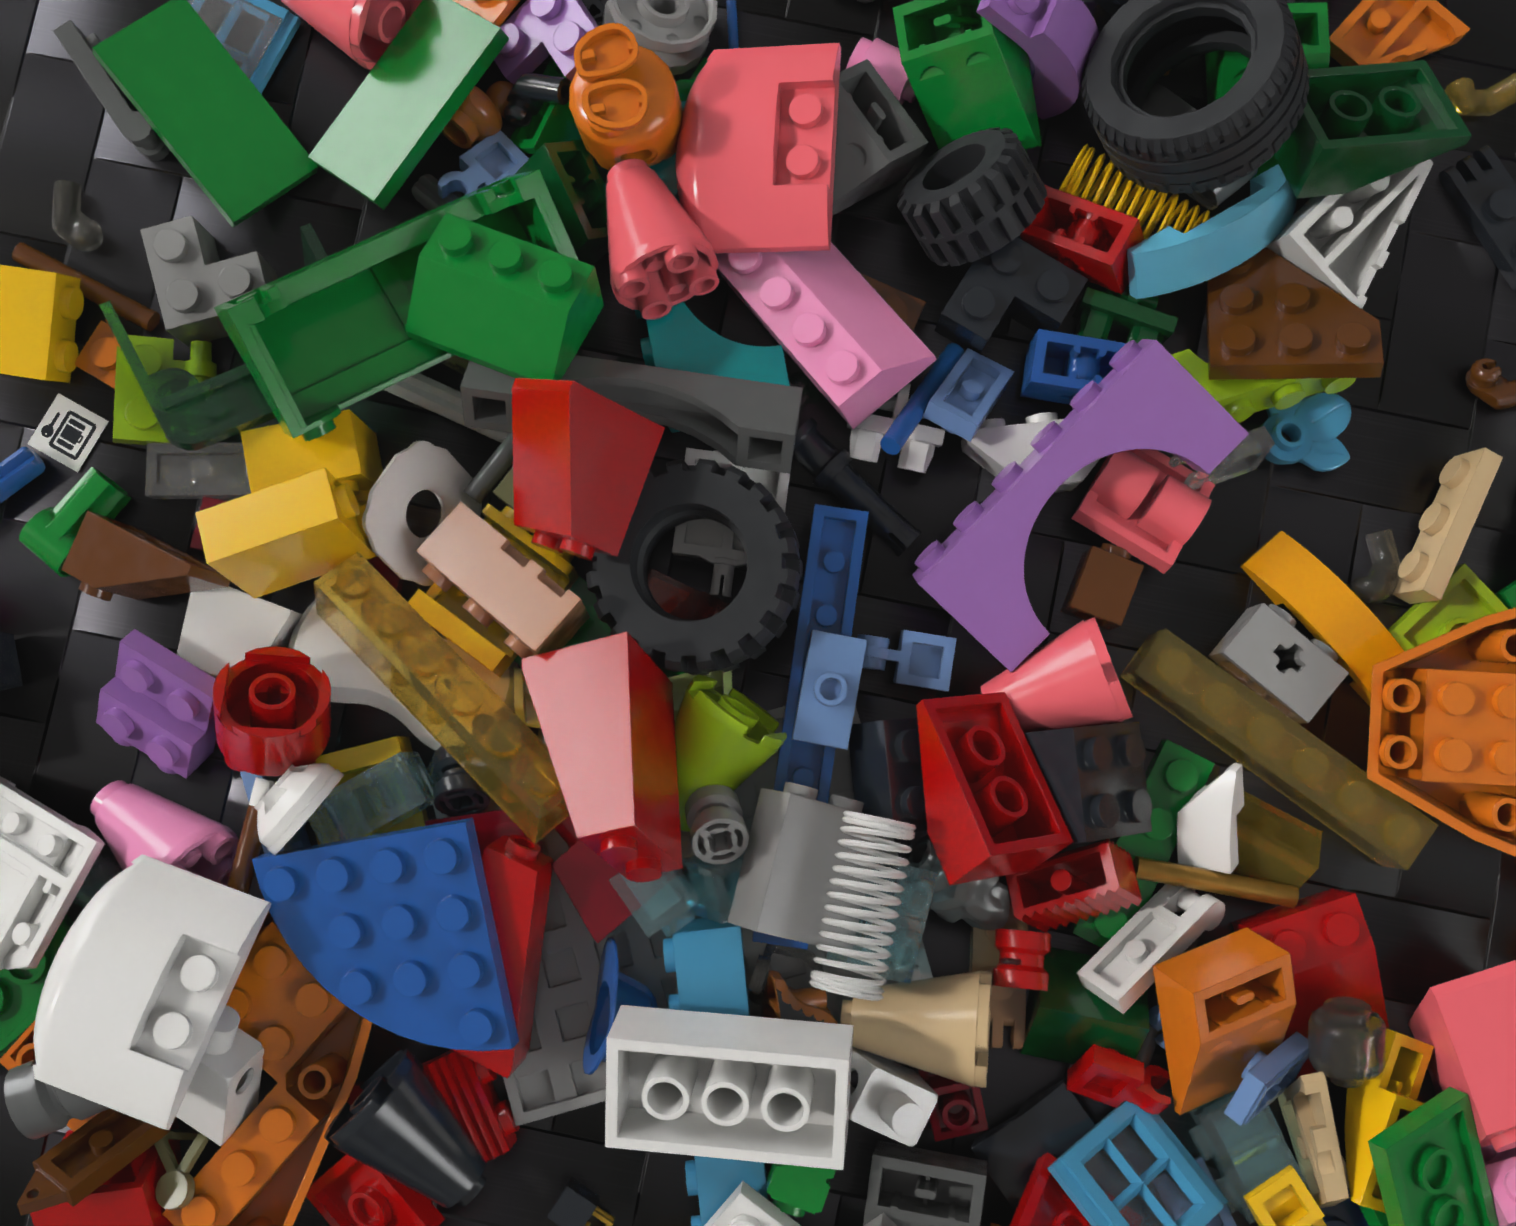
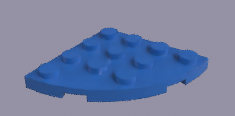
M473 818L279 851L276 855L267 853L252 859L259 888L264 900L272 903L269 912L284 940L311 975L345 1006L390 1032L427 1045L454 1050L492 1051L513 1049L519 1042Z

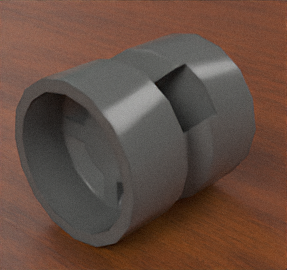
M35 1059L10 1069L5 1077L4 1096L10 1117L17 1129L26 1138L37 1140L65 1128L68 1121L72 1118L84 1120L109 1109L106 1106L34 1079L33 1064H36Z

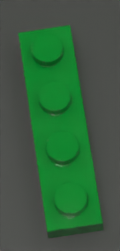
M1161 739L1145 772L1147 791L1152 801V831L1113 838L1114 844H1117L1118 847L1121 846L1126 852L1129 851L1132 861H1134L1136 856L1168 862L1177 844L1178 812L1198 790L1205 786L1215 763L1168 739ZM1137 879L1142 897L1139 906L1131 903L1128 909L1121 906L1118 913L1111 909L1108 915L1100 912L1097 918L1091 915L1087 921L1080 918L1077 924L1072 923L1069 932L1102 948L1150 900L1158 882Z

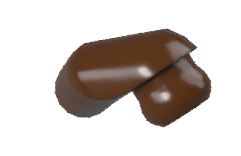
M1484 358L1475 361L1465 377L1469 392L1497 410L1515 407L1516 380L1508 381L1501 375L1502 369L1499 366L1495 367L1497 363L1495 360Z

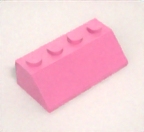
M832 242L830 250L718 253L716 255L719 263L717 270L728 286L779 345H782L785 352L852 429H855L937 360L928 347Z

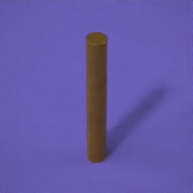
M1136 856L1133 861L1137 879L1291 908L1297 905L1299 899V889L1293 885Z

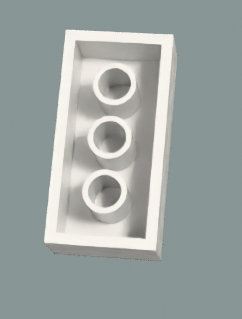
M621 1005L607 1036L605 1147L843 1170L848 1135L853 1025Z

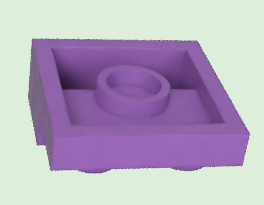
M134 629L119 642L115 677L100 689L96 723L102 726L116 743L123 746L136 747L147 754L161 771L168 774H179L186 779L214 752L216 731L213 685L215 678Z

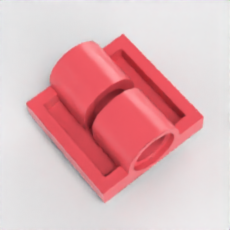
M1135 449L1108 455L1105 458L1071 519L1116 546L1127 550L1131 555L1165 574L1173 566L1183 545L1190 539L1206 515L1212 502L1209 496L1215 484L1158 450Z

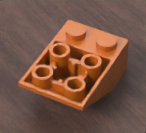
M1246 927L1153 965L1174 1108L1176 1113L1182 1115L1237 1090L1243 1080L1241 1078L1242 1072L1254 1055L1260 1050L1268 1055L1282 1044L1296 1006L1291 957L1289 952Z

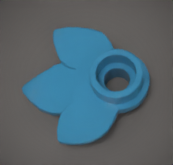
M1317 393L1304 397L1299 403L1286 409L1278 410L1275 407L1266 409L1268 419L1260 427L1258 446L1261 454L1268 461L1278 465L1301 462L1315 471L1326 472L1339 468L1350 459L1347 449L1336 438L1345 430L1351 420V405L1343 397L1337 394ZM1281 432L1288 435L1292 442L1285 440Z

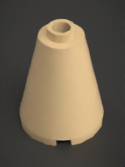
M976 971L882 985L879 987L883 988L885 992L882 993L883 999L879 1001L853 998L852 1000L843 999L840 1024L853 1025L852 1047L974 1088H986L992 972Z

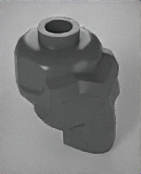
M927 834L925 837L920 838L912 847L913 851L910 852L909 856L911 879L915 888L922 893L924 905L932 909L937 916L947 922L955 923L963 919L972 927L990 931L1004 927L1008 921L1010 909L1008 886L998 882V877L950 886L929 835Z

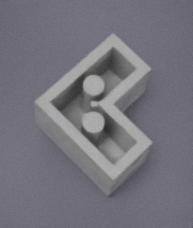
M192 215L140 230L165 329L188 347H190L191 341L209 342L229 336L214 307L278 279L276 270L257 251L220 261L214 237Z

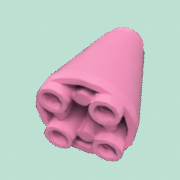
M123 780L109 783L94 797L90 807L91 813L95 816V823L122 870L133 865L131 862L143 854L227 886L239 842L235 832L228 826L141 786L127 784Z

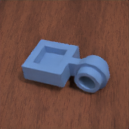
M901 630L898 650L888 649L890 640L888 638L858 634L857 638L867 640L862 668L885 671L886 661L896 662L893 678L894 684L944 692L949 691L957 638Z

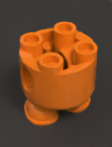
M608 23L588 31L575 46L574 63L577 71L569 87V109L586 149L596 158L598 164L607 170L627 159H640L646 162L648 167H651L662 160L672 157L676 153L683 108L678 88L669 66L655 52L639 46L634 34L623 24Z

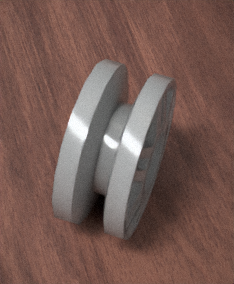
M608 0L603 12L602 25L608 23L623 24L634 34L639 46L652 50L669 66L672 75L683 74L698 65L706 52L709 35L714 29L717 20V0Z

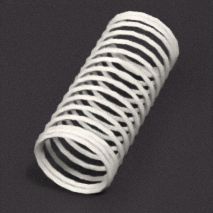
M844 811V817L841 818L843 822L868 828L842 826L840 830L845 834L872 842L839 839L837 841L838 844L874 856L847 852H837L834 855L838 859L876 870L843 865H834L832 869L835 872L878 884L831 878L829 881L833 885L879 898L829 891L826 894L830 898L880 912L826 904L824 908L831 912L858 918L881 926L824 917L821 920L825 924L856 931L878 939L856 937L823 930L818 933L822 937L850 943L879 953L818 944L816 945L818 950L844 955L876 966L851 964L821 957H815L813 960L815 963L849 970L875 980L851 978L813 970L810 972L811 980L808 982L815 988L831 993L879 1001L883 999L882 993L885 992L879 986H882L887 981L876 973L885 972L889 967L877 959H887L892 956L888 950L879 946H890L894 943L891 937L879 932H893L897 928L892 923L878 918L896 919L900 916L898 912L880 905L898 906L902 903L899 898L879 891L900 893L905 889L900 884L878 877L902 880L907 875L902 871L876 863L895 866H907L910 863L907 859L874 849L899 853H910L913 850L907 845L872 835L912 840L915 838L914 830L917 828L915 825L858 812Z

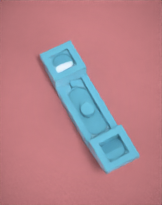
M1279 164L1250 180L1249 197L1190 231L1182 233L1168 226L1127 249L1130 296L1135 299H1141L1194 286L1242 264L1269 245L1287 226L1297 204V198Z

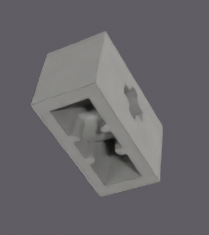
M1261 603L1245 610L1208 657L1289 724L1309 723L1349 672L1336 662L1339 656L1332 648L1320 640H1309L1294 627L1297 623L1288 612L1274 604L1267 606L1265 603ZM1282 650L1285 653L1282 663L1288 669L1278 670L1276 668L1280 659L1274 652Z

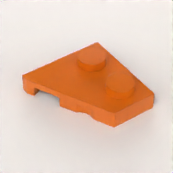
M1362 0L1329 37L1330 56L1342 66L1408 62L1457 44L1470 28L1437 0Z

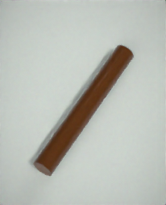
M20 242L15 246L12 252V259L29 269L55 272L80 278V289L84 298L149 332L153 331L158 325L160 314L24 242Z

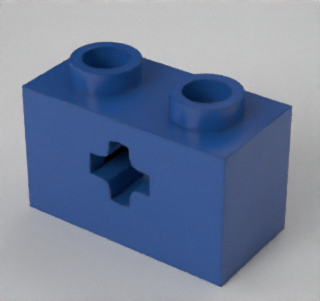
M1038 329L1027 348L1020 397L1070 405L1073 397L1091 381L1099 384L1113 369L1109 364L1110 360L1127 343Z

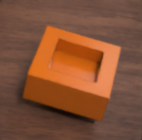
M101 320L76 358L75 366L115 389L117 334L124 333Z

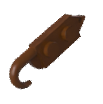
M111 1108L100 1112L32 1162L35 1173L17 1203L20 1215H26L64 1202H68L74 1207L167 1135L171 1128L170 1130H165Z

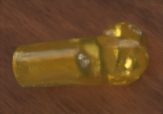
M1516 73L1488 89L1475 90L1472 79L1463 77L1450 83L1445 88V93L1460 116H1491L1516 102Z

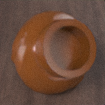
M505 80L495 81L489 85L485 93L475 86L442 130L443 135L456 146L468 149L475 141L481 142L486 137L498 133L503 127L504 109L509 103L506 99L514 84Z

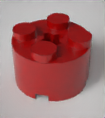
M286 647L256 648L246 652L245 659L236 663L231 668L229 662L217 675L213 685L216 740L224 756L225 763L229 768L234 771H245L260 776H282L292 764L295 767L316 764V759L323 753L330 738L331 685L324 670L322 669L321 673L315 666L310 664L309 656L298 650Z

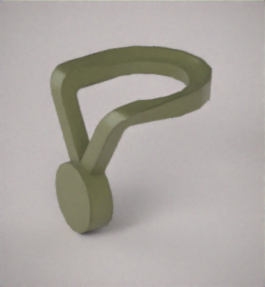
M171 1129L167 1135L154 1144L166 1170V1173L159 1179L155 1190L158 1204L164 1209L178 1210L184 1208L194 1197L195 1181L189 1173L210 1140L195 1129ZM168 1140H194L178 1165Z

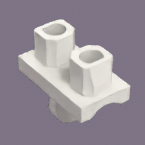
M910 383L879 408L893 412L892 418L871 414L855 429L851 430L850 458L877 463L881 448L880 441L908 402ZM918 424L901 449L897 468L926 473L935 447H940L943 444L945 430Z

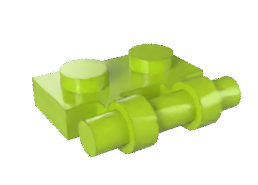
M117 334L113 443L169 447L170 426L187 428V446L193 448L209 447V428L215 427V410L210 408L211 382L217 381V364L212 362V343L200 340L191 341L190 360L181 361L173 360L174 339ZM172 380L189 382L188 407L171 406Z

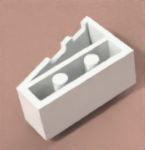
M1430 159L1346 194L1311 197L1292 216L1282 232L1266 247L1363 309L1367 300L1365 293L1376 271L1383 268L1389 255L1387 251L1398 226L1405 223L1432 168L1433 162Z

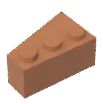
M462 502L451 511L416 550L428 563L421 571L444 592L447 593L454 585L469 598L462 607L486 628L495 621L510 635L505 639L504 643L522 659L563 648L590 618L582 600L569 589L567 591L563 590L546 575L547 572L534 560H528L510 544L507 538Z

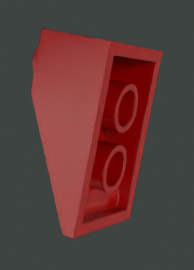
M1005 692L923 699L916 705L927 832L950 886L1031 871L1073 843V839Z
M1331 888L1298 899V903L1294 908L1278 906L1231 922L1235 932L1247 927L1290 953L1296 1006L1283 1042L1297 1031L1314 1043L1312 1045L1314 1049L1296 1078L1352 1060L1362 1019L1389 1029L1376 949L1356 893Z

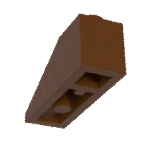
M88 510L61 569L81 581L79 590L106 601H111L113 594L137 600L227 588L230 580L211 566L128 523Z

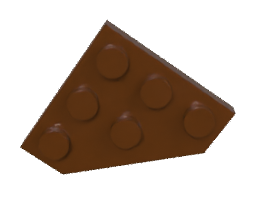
M1263 248L1242 264L1206 281L1209 380L1381 377L1384 360L1380 321L1269 248Z

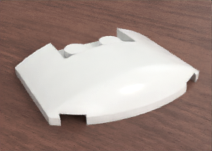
M1 776L0 970L15 968L28 970L37 968L105 843L86 826L75 824L15 787L16 784Z
M142 854L131 862L133 865L110 879L94 895L82 910L58 949L48 972L36 1013L33 1036L36 1064H33L34 1079L159 1128L170 1130L272 903Z

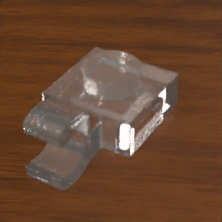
M1265 426L1249 431V435L1210 474L1195 470L1196 472L1189 474L1183 483L1196 490L1207 481L1217 484L1254 471L1274 446L1275 442ZM1175 455L1169 461L1171 467L1186 464Z

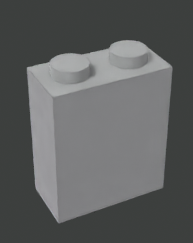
M785 782L783 792L761 788L728 923L755 932L807 944H824L852 950L853 944L822 937L818 932L823 930L856 936V931L825 924L821 919L826 917L859 923L858 918L828 911L824 906L831 904L862 910L860 905L830 898L826 893L835 891L865 896V893L836 886L829 881L831 878H839L868 883L867 880L835 872L832 869L834 865L872 869L838 859L834 855L837 852H847L874 856L840 846L837 842L839 839L872 842L845 834L840 830L842 826L868 828L845 823L841 819L844 817V811L862 813L864 803L836 795H831L829 804L817 801L818 789L791 782Z

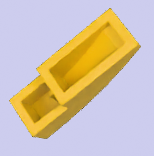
M1362 1019L1352 1055L1346 1094V1168L1351 1201L1360 1206L1386 1213L1368 1141L1424 1104L1418 1101L1417 1098L1434 1046Z

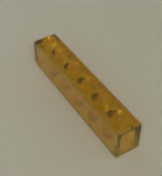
M359 551L314 581L316 611L321 619L534 844L570 815L547 746Z
M1166 628L1151 633L1120 675L1125 681L1382 867L1408 870L1439 826L1399 796L1367 779L1366 772Z

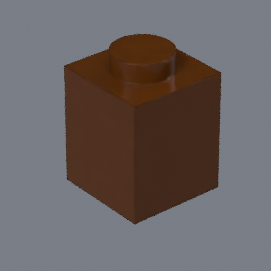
M1102 543L1100 548L1092 546L1082 553L1061 612L1084 621L1095 617L1098 626L1109 631L1120 627L1144 565L1131 561L1132 555L1127 550L1107 543Z

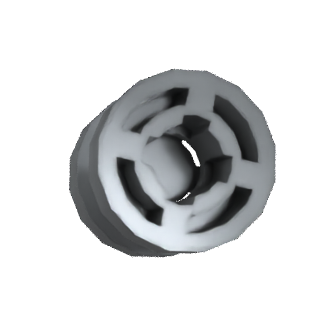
M708 785L692 793L685 804V815L690 828V841L695 855L703 862L713 865L726 864L736 860L746 850L749 840L747 826L742 817L741 802L737 793L723 785Z

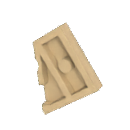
M1323 1071L1302 1075L1277 1098L1305 1186L1319 1208L1335 1206L1349 1198L1347 1189L1349 1188L1346 1162L1340 1153L1326 1077Z

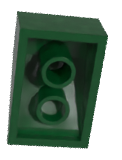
M1426 60L1308 69L1310 89L1306 97L1307 103L1303 110L1304 113L1297 122L1298 124L1289 139L1274 154V157L1296 198L1349 193L1468 143L1472 134Z

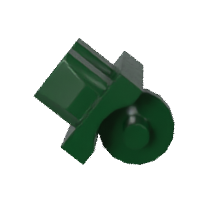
M1129 283L1122 294L1109 289L1101 292L1087 287L1081 300L1077 301L1072 317L1078 319L1075 335L1107 340L1109 331L1112 330L1127 335L1126 343L1131 340L1139 343L1142 339L1157 340L1161 345L1174 333L1178 318L1155 310L1159 296L1135 299L1130 296Z

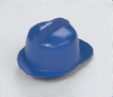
M614 937L607 938L600 960L595 1008L586 1035L583 1052L584 1073L592 1075L601 1062H606L607 1036L621 1005L658 1008L656 998L646 985L619 971L618 950Z

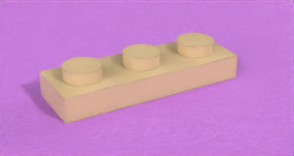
M1485 447L1453 456L1447 462L1439 476L1441 486L1434 502L1425 510L1419 521V529L1421 531L1415 545L1399 566L1398 576L1400 579L1392 595L1409 604L1442 599L1501 464L1502 456Z

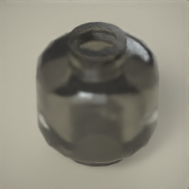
M1334 997L1324 1001L1323 1006H1320L1311 1013L1308 1022V1058L1311 1065L1316 1071H1323L1324 1075L1329 1077L1331 1083L1344 1088L1360 1087L1365 1081L1374 1079L1384 1071L1386 1063V1024L1378 1013L1371 1010V1006L1368 1003L1357 998Z

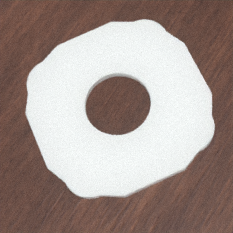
M415 441L408 448L396 453L370 489L366 509L362 516L363 530L368 536L372 551L401 579L414 581L423 586H430L434 582L421 571L428 563L416 550L429 536L419 538L410 531L407 525L406 510L411 498L422 490L433 492L441 505L439 525L460 502L464 503L478 516H480L482 510V503L479 504L463 491L473 478L447 449L434 446L427 441Z

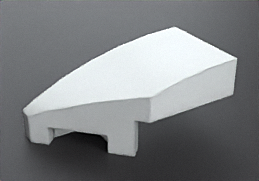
M1233 763L1209 785H1205L1198 790L1178 812V864L1231 874L1239 864L1236 815L1244 806L1242 764Z

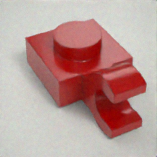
M1093 1044L1067 1071V1090L1115 1108L1122 1102L1128 1101L1139 1106L1147 1113L1160 1114L1171 1104L1170 1097L1161 1095L1153 1089H1160L1170 1080L1167 1070L1156 1065H1149L1144 1068V1062L1122 1055L1111 1048H1104Z

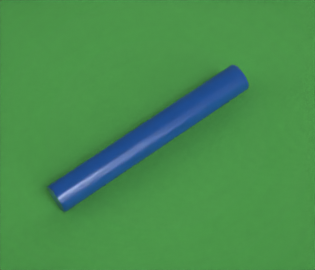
M956 343L946 345L880 441V445L886 453L896 455L901 451L923 418L930 399L964 354V350L960 345Z

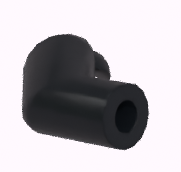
M536 73L521 75L508 93L506 100L509 103L504 109L506 120L516 127L523 128L530 125L532 116L538 114L544 102L566 105L569 102L570 80L564 77Z

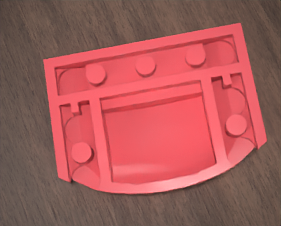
M840 43L716 49L710 54L707 63L697 75L683 109L682 122L677 139V189L680 204L710 241L715 254L830 250L841 61Z

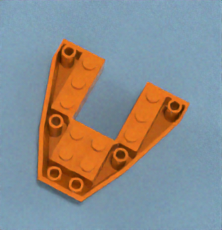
M1516 608L1479 618L1372 666L1367 779L1469 838L1515 857Z
M268 911L226 1005L238 1012L240 1016L238 1028L261 1042L264 1048L262 1069L278 1083L193 1178L195 1181V1193L191 1202L184 1208L178 1210L166 1209L162 1213L174 1226H293L329 1144L324 1138L327 1128L347 1102L358 1077L372 1022L345 1006L311 975L288 946ZM35 1021L0 1058V1063L8 1071L35 1059L33 1041ZM97 1114L84 1120L72 1118L68 1121L67 1126L72 1131H76Z

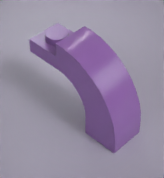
M981 0L976 12L1016 42L1029 56L1037 116L1044 120L1067 111L1075 103L1082 89L1083 73L1086 68L1087 58L1099 36L1096 22L1082 0Z

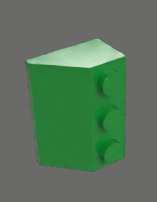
M446 212L419 254L405 332L409 338L513 378L561 380L604 307V302L595 266Z

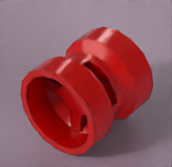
M995 929L994 946L999 951V963L992 970V986L1048 991L1049 973L1044 969V956L1050 952L1051 934L1024 930Z

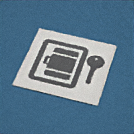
M58 393L27 444L79 472L109 421Z

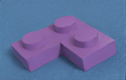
M527 0L500 27L509 37V40L494 61L504 77L515 84L521 75L532 73L551 55L563 75L572 82L577 71L574 63L575 46L588 31L599 25L582 0Z

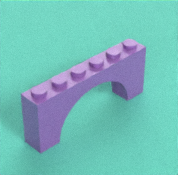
M1142 339L1139 343L1131 340L1125 344L1110 360L1109 364L1113 369L1099 384L1091 381L1085 385L1071 400L1070 406L1073 410L1059 425L1055 421L1046 425L1032 440L1030 445L1034 450L1022 463L1018 465L1013 461L1008 464L993 480L991 485L995 490L981 504L977 501L969 504L953 522L957 529L942 544L938 540L931 543L915 561L918 569L912 576L917 583L1010 672L1050 634L1035 615L1029 602L1024 580V559L1028 538L1034 522L1047 500L1062 483L1078 470L1095 460L1114 453L1135 449L1166 451L1183 460L1192 469L1210 474L1249 435L1157 340Z

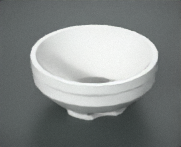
M316 763L298 767L292 764L254 807L258 811L257 829L260 843L267 847L269 852L276 855L320 806L344 774L338 769L335 770L328 763Z

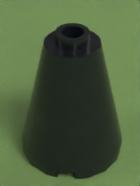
M407 1048L405 1051L402 1049L397 1051L360 1086L363 1090L352 1105L347 1102L328 1126L324 1138L332 1144L333 1148L445 1208H450L456 1203L466 1206L478 1195L486 1183V1178L482 1175L486 1167L485 1159L417 1056Z

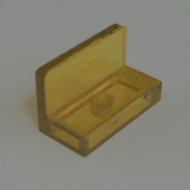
M1244 791V806L1236 815L1239 864L1231 874L1293 885L1300 889L1319 868L1322 831Z

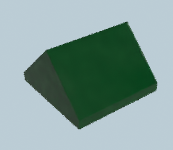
M1051 947L1050 952L1044 956V969L1049 973L1048 991L1029 990L1026 1006L1025 1041L1023 1048L1019 1049L1018 1052L1075 1064L1093 1044L1104 1048L1114 1049L1122 1055L1136 1059L1150 1030L1148 989L1122 1014L1081 984L1077 972L1094 955Z

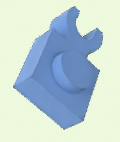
M500 130L495 135L486 137L459 156L460 169L463 172L451 171L444 174L438 181V195L443 199L454 191H460L465 195L504 177L514 175L529 158Z

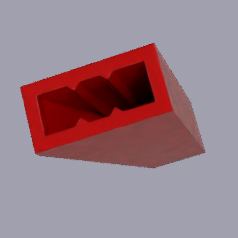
M503 835L486 846L481 857L519 1042L513 1049L471 1051L451 1049L507 1079L525 1060L530 1049L553 869L551 864L554 861L553 858L540 852L541 847L536 842L520 835H510L509 837Z

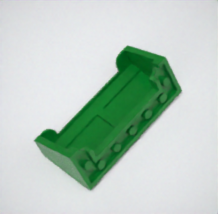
M540 169L504 177L214 307L225 330L285 434L292 438L302 435L305 441L323 436L336 428L333 419L341 413L342 409L455 356L409 338L405 332L419 254L446 212L578 260Z

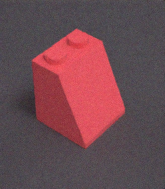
M1516 960L1430 987L1408 1022V1026L1415 1039L1434 1046L1428 1065L1441 1090L1444 1091L1448 1087H1452L1469 1095L1480 1147L1492 1144L1496 1152H1503L1516 1147Z

